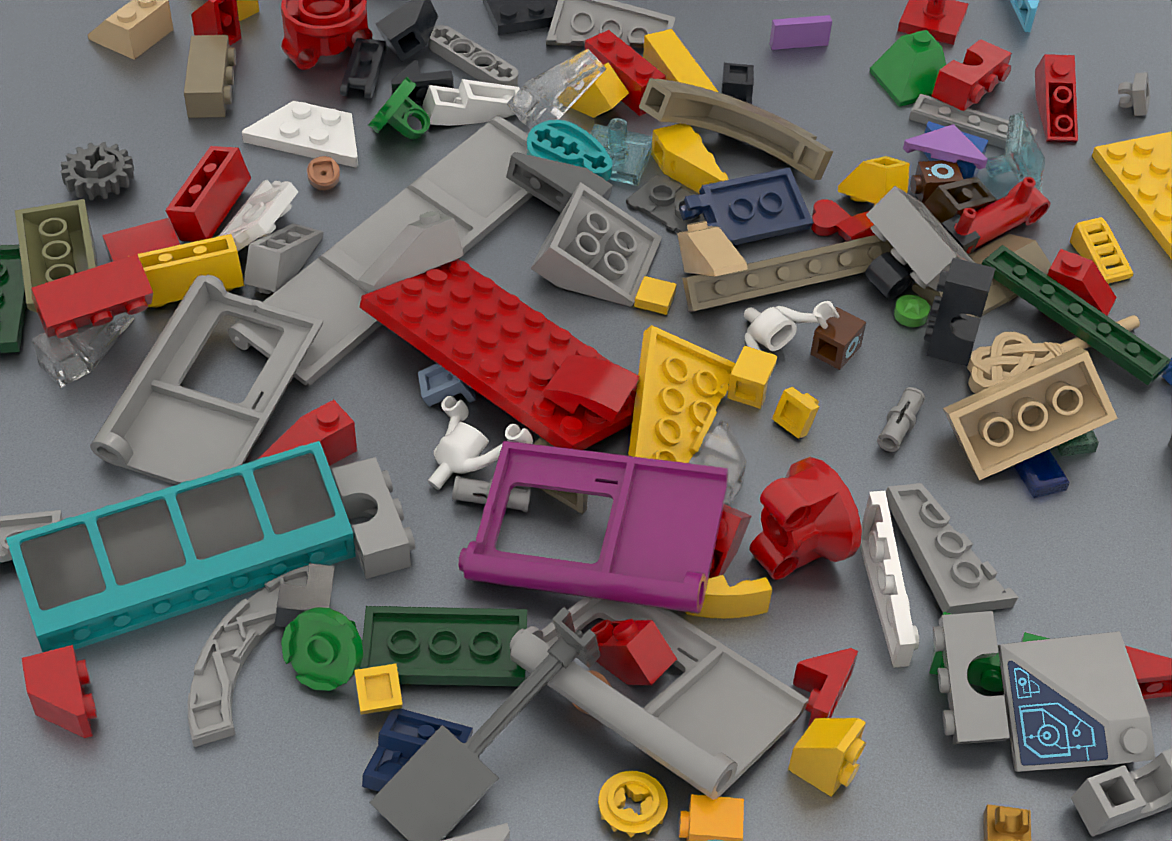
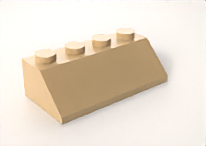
M1080 347L1074 348L943 408L953 432L979 481L1118 419L1088 351Z

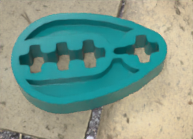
M565 120L544 121L533 127L527 136V155L584 167L606 181L611 178L613 162L606 149L595 137L574 123Z

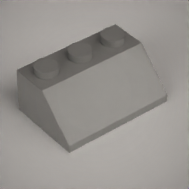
M896 186L866 214L874 224L871 227L873 233L883 242L886 240L890 242L894 247L890 251L901 264L905 265L908 263L914 270L910 274L911 277L923 289L927 286L934 290L937 289L941 271H949L953 258L975 263L921 201Z

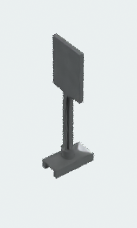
M565 607L552 619L558 640L547 650L549 655L466 743L460 742L442 725L369 802L408 841H442L499 779L479 759L486 748L562 667L566 669L577 658L590 668L601 656L596 634L590 629L585 634L579 629L575 632L571 613Z

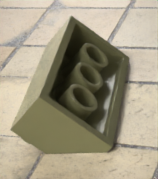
M85 199L15 210L26 304L31 311L37 313L32 300V287L98 266Z

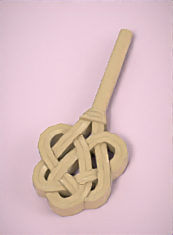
M1135 315L1117 321L1118 324L1128 331L1140 326V321ZM1003 332L995 337L991 346L979 347L972 351L967 367L971 373L968 384L972 392L978 393L1074 348L1086 349L1091 346L1078 337L1062 344L1052 342L1032 343L1026 335L1017 332Z

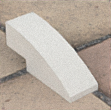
M462 79L459 89L429 85L422 104L424 111L430 118V124L447 126L489 122L496 116L502 118L509 117L525 111L526 108L519 87Z

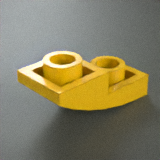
M724 575L709 578L701 612L699 614L685 613L697 617L722 619L741 618L767 613L772 587L766 577L753 581L744 580L729 587Z

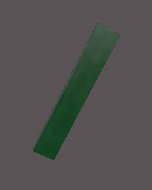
M1001 245L982 261L981 265L995 268L993 278L1146 385L1149 386L1168 368L1171 359L1004 245Z

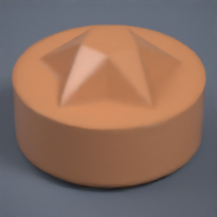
M326 156L313 159L307 168L308 181L318 190L325 191L334 188L340 179L339 165L334 159Z

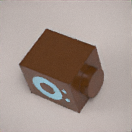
M944 160L920 161L917 165L916 174L911 177L910 187L912 194H916L917 199L924 204L938 186L964 179L957 162L952 163Z
M836 307L835 309L840 317L828 318L826 320L828 324L826 329H823L821 325L815 329L810 355L841 370L861 347L866 322Z

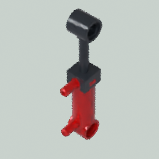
M1025 177L1006 196L977 211L972 208H965L961 216L958 214L944 221L941 225L964 251L970 255L974 249L1023 223L1026 225L1035 223L1048 211L1051 203L1035 187L1036 181L1031 177ZM886 252L872 261L866 269L865 275L888 300H891L902 294L909 287L913 280L910 272L914 270L908 263L903 265L890 252Z

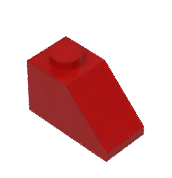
M208 0L191 14L194 36L228 35L230 46L242 39L237 0Z
M1060 249L1047 275L1108 316L1117 297L1095 263L1078 254Z

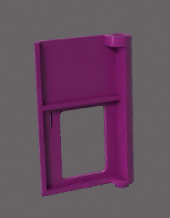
M503 441L476 540L471 541L467 548L461 550L458 562L459 570L464 572L465 579L469 581L699 614L705 598L726 498L728 468ZM515 486H526L612 498L613 504L599 560L596 563L589 564L496 550L511 490Z

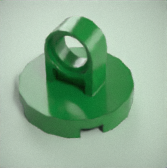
M406 77L368 126L378 133L388 122L409 139L420 138L429 129L430 118L420 106L408 97L416 84ZM410 116L418 118L421 122V130L412 129L408 125L407 118Z
M314 607L300 613L287 625L281 641L285 663L291 662L294 670L299 674L296 676L298 681L314 690L331 691L347 683L355 675L354 670L360 669L364 656L362 639L356 629L355 622L331 608Z

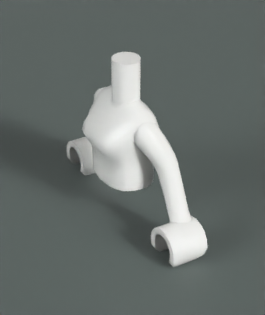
M830 301L819 303L814 308L813 313H801L784 306L770 307L760 313L750 307L744 312V318L751 323L745 334V342L748 347L761 350L758 344H762L769 350L776 351L785 346L794 337L797 331L795 323H819L823 329H826L828 327L826 323L828 318H839L840 316Z
M447 396L441 405L450 421L445 436L441 438L434 450L435 459L440 466L428 479V483L437 490L441 489L453 472L466 474L494 463L498 460L502 447L501 444L486 454L479 456L489 443V440L479 430L462 422L468 417V407L462 400L457 402L453 396ZM510 424L505 430L507 441L533 444V437L528 429L524 428L521 430L517 424Z

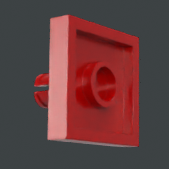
M909 0L899 21L897 31L912 34L927 30L937 41L954 45L967 14L969 4L956 0Z

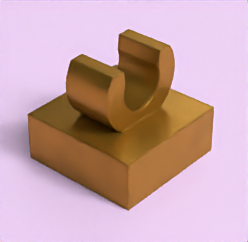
M987 804L984 810V841H1032L1031 811Z

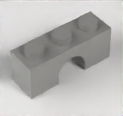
M376 457L331 468L332 476L348 520L356 517L371 519L352 526L355 551L365 578L368 579L411 567L410 550L415 549V541L410 527L403 528L401 523L404 520V515L399 499H392L390 492H393V487L388 471H381Z
M993 611L942 615L938 620L939 626L933 627V642L935 651H942L944 668H938V683L940 693L948 694L949 710H943L945 735H953L954 745L1005 741L1009 739L1004 695H981L973 690L967 679V669L970 662L980 658H991L998 654Z
M1172 748L1161 752L1153 761L1132 772H1128L1126 766L1123 765L1086 779L1071 799L1092 837L1172 808Z

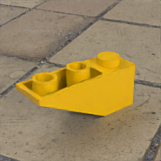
M679 123L653 130L651 155L663 174L698 194L702 185L729 180L727 174L722 172L716 164L713 154L708 152L703 145L700 135L695 133L690 125Z

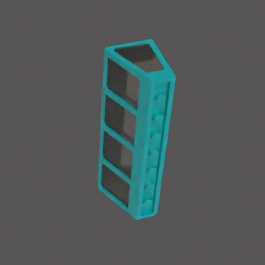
M320 441L298 446L269 457H262L256 461L230 469H223L214 474L185 481L172 487L146 493L133 499L107 505L91 512L68 517L61 521L36 529L26 530L6 538L42 652L73 645L74 650L263 588L266 583L274 578L309 565V563L332 565L356 557L353 531Z

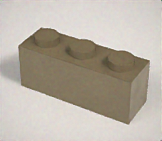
M228 35L191 36L184 86L188 118L226 117L227 105L232 104L231 85H234L233 66H236L235 47H230Z

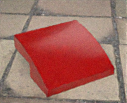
M169 218L102 235L111 262L135 254L181 245Z
M568 355L541 395L572 414L581 404L612 423L640 376L605 360L582 355Z

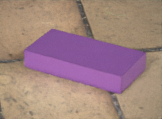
M830 15L772 20L769 42L771 50L828 46L832 19Z

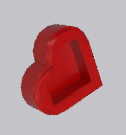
M821 199L814 204L811 229L817 235L829 236L838 232L836 224L852 216L834 201Z

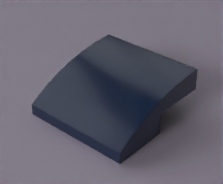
M401 708L391 710L379 732L378 747L363 773L362 787L380 791L442 725L462 743H466L472 737L473 728Z

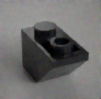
M410 0L375 24L389 49L403 62L427 46L438 19V14L431 0Z

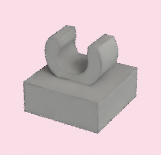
M1148 72L1135 73L1133 84L1122 82L1118 87V94L1130 95L1121 97L1119 106L1123 108L1133 106L1134 116L1147 115L1151 98Z

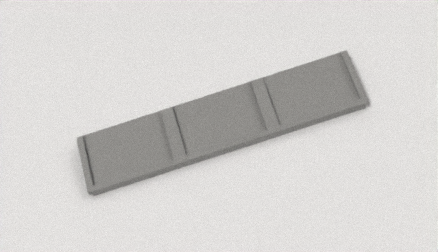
M500 116L494 117L263 301V303L323 320L320 331L293 377L305 386L312 385L382 325V323L359 308L361 296L373 291L360 287L358 280L408 224L420 220V215L430 211H439L440 214L454 217L463 254H465L533 196V194L506 178L511 155L514 152L527 154L528 134ZM244 319L239 320L228 329L231 341L238 348L246 350L252 345L268 358L284 333L281 330Z

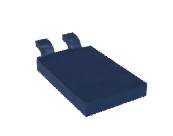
M790 167L702 185L699 190L700 195L685 196L684 201L686 205L679 208L683 221L695 218L703 213L707 226L720 227L733 245L807 230L813 224Z

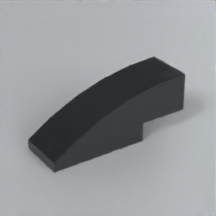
M724 62L721 93L752 104L754 65Z

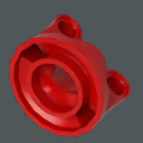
M282 0L281 14L284 39L281 47L284 53L301 70H308L314 67L320 56L339 54L348 46L353 49L357 38L372 39V31L368 28L367 0Z
M808 457L791 464L785 478L773 481L761 493L760 502L764 506L761 511L763 532L757 535L751 542L749 551L774 580L783 579L795 569L820 557L838 562L854 556L859 549L862 527L857 506L848 487L838 473L823 460Z

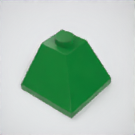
M927 30L901 36L870 67L869 72L895 103L901 107L915 103L920 94L932 97L939 70L946 65L942 46Z

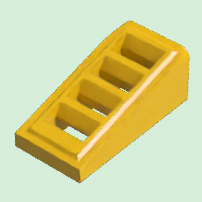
M1103 217L1078 222L1074 226L1070 243L1080 256L1090 259L1095 263L1108 284L1132 278L1134 273ZM1106 266H1115L1114 268L1106 269Z

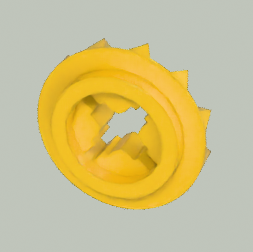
M624 771L613 775L604 783L599 793L598 804L601 819L606 820L611 825L613 832L620 830L626 832L631 838L636 833L645 832L649 835L654 827L658 824L662 825L668 807V799L663 786L654 777L640 771ZM625 793L634 802L642 801L640 804V815L631 808L623 809L626 802Z

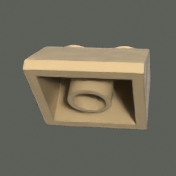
M131 0L88 34V40L135 60L174 30L169 0Z

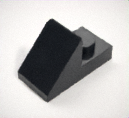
M414 60L391 80L392 94L406 77L412 80L416 86L408 97L418 106H422L429 85L454 88L451 70L421 73L418 60Z

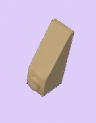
M707 221L688 224V231L677 233L685 273L715 277L748 269L747 262L720 227L707 226Z

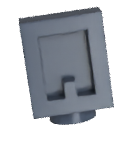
M438 363L418 372L421 396L428 406L443 401L447 396H454L458 393H462L469 403L477 400L473 388Z

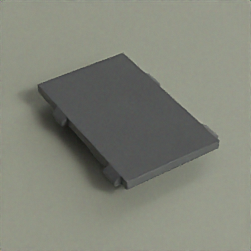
M657 174L626 199V203L630 207L641 211L677 233L688 231V224L705 221L703 213L695 218L683 221L679 208L686 205L684 201L685 196L695 194L682 188L681 185L671 182V178L664 174L662 176Z

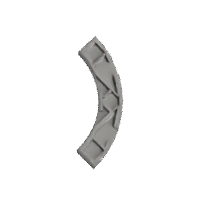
M309 565L274 578L265 584L264 589L254 594L251 598L241 600L211 633L193 670L194 677L188 695V723L194 747L235 735L232 719V701L235 684L241 668L258 642L276 627L274 625L280 583L306 586Z

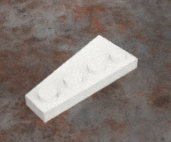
M874 491L869 493L861 525L860 549L893 668L907 667L910 665L914 650L919 648V634L917 627L912 625L909 599L905 591L885 491Z

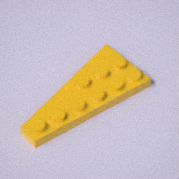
M653 325L648 327L643 333L638 373L640 378L637 381L628 456L690 463L693 455L698 452L716 416V408L720 400L728 391L730 374L736 363Z

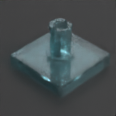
M1023 113L1010 115L1005 154L987 158V172L993 178L997 175L1013 171L1019 183L1025 177H1031L1036 181L1035 187L1042 193L1045 157Z
M621 118L610 120L608 127L594 124L590 134L602 144L613 162L612 175L609 180L638 186L651 155L652 136L627 131V121Z

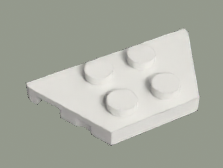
M292 101L242 131L244 143L311 158L326 156L334 159L337 164L355 168L358 166L352 113L311 105L305 102Z
M268 180L263 181L219 236L232 234L237 251H239L256 239H261L271 234L276 228L275 221L291 209L292 205L290 202L297 195V189L289 181L282 183L274 181L272 184Z

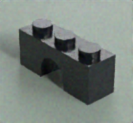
M953 258L949 271H941L936 291L943 292L942 297L935 295L930 316L936 317V321L929 320L924 340L930 342L927 356L968 366L981 319L966 314L982 317L995 268Z

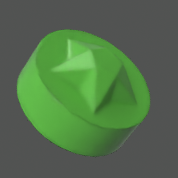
M905 295L897 300L894 317L904 326L920 327L927 322L930 306L925 299L919 296Z

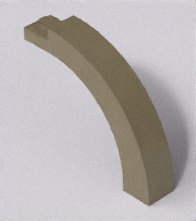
M650 78L639 105L640 109L660 122L682 123L705 128L755 146L779 158L813 180L822 179L833 154L831 149L816 141L817 136L757 106L702 87Z

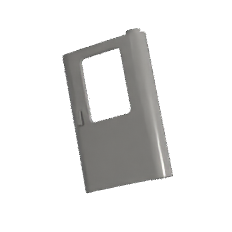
M213 275L197 276L90 444L91 450L99 458L110 464L175 485L214 474L223 469L243 465L320 331L323 320L272 306L259 300H252L226 291L223 282ZM225 315H231L284 332L245 400L241 403H233L180 386L219 320Z
M587 597L582 598L568 609L571 613L575 632L577 629L582 630L596 618L608 619L610 621H625L627 619L653 620L677 658L673 665L684 673L644 708L638 706L574 661L566 669L562 667L546 684L712 800L721 796L794 725L803 713L809 700L669 609ZM553 622L542 630L535 626L521 629L513 636L510 642L511 660L530 674L549 655L547 650L558 640Z

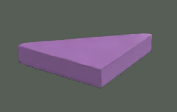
M954 124L904 141L903 149L906 153L918 150L931 153V158L952 163L962 160L973 163L979 170L986 168L988 161L981 151Z

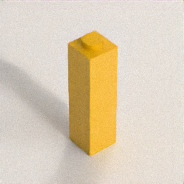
M672 29L644 36L643 58L666 75V80L686 83L718 92Z

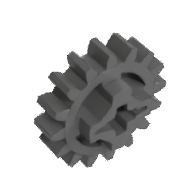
M106 142L96 146L93 143H88L87 149L76 147L77 154L68 153L66 155L67 161L61 162L62 170L60 172L63 184L67 186L69 193L76 191V195L79 198L89 194L90 200H93L96 196H102L103 199H107L109 192H113L116 195L120 194L119 187L128 188L130 186L129 180L134 179L132 156H128L126 149L119 151L118 144H114L109 148L106 146Z

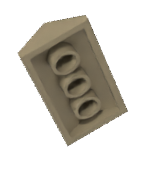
M1007 234L969 255L975 263L982 264L985 258L1001 245H1004L1046 275L1051 267V263L1036 240ZM993 278L982 316L1016 298L1018 295ZM917 283L912 286V290L925 299L930 306L933 305L935 295L942 297L943 292H938L929 286L925 289ZM966 314V315H969V316H972V317L980 318V317H978V316Z

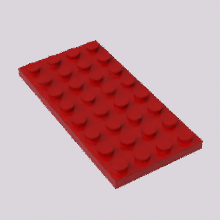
M456 259L414 277L401 280L361 296L359 308L554 447L584 450L632 424L637 383L612 423L581 404L572 414L542 396L543 390L568 355H582L612 362L599 354L593 347L587 346L572 336L568 330L560 328L547 319L541 312L535 311L520 301L517 296L502 289L492 279L483 276L471 268L464 261Z

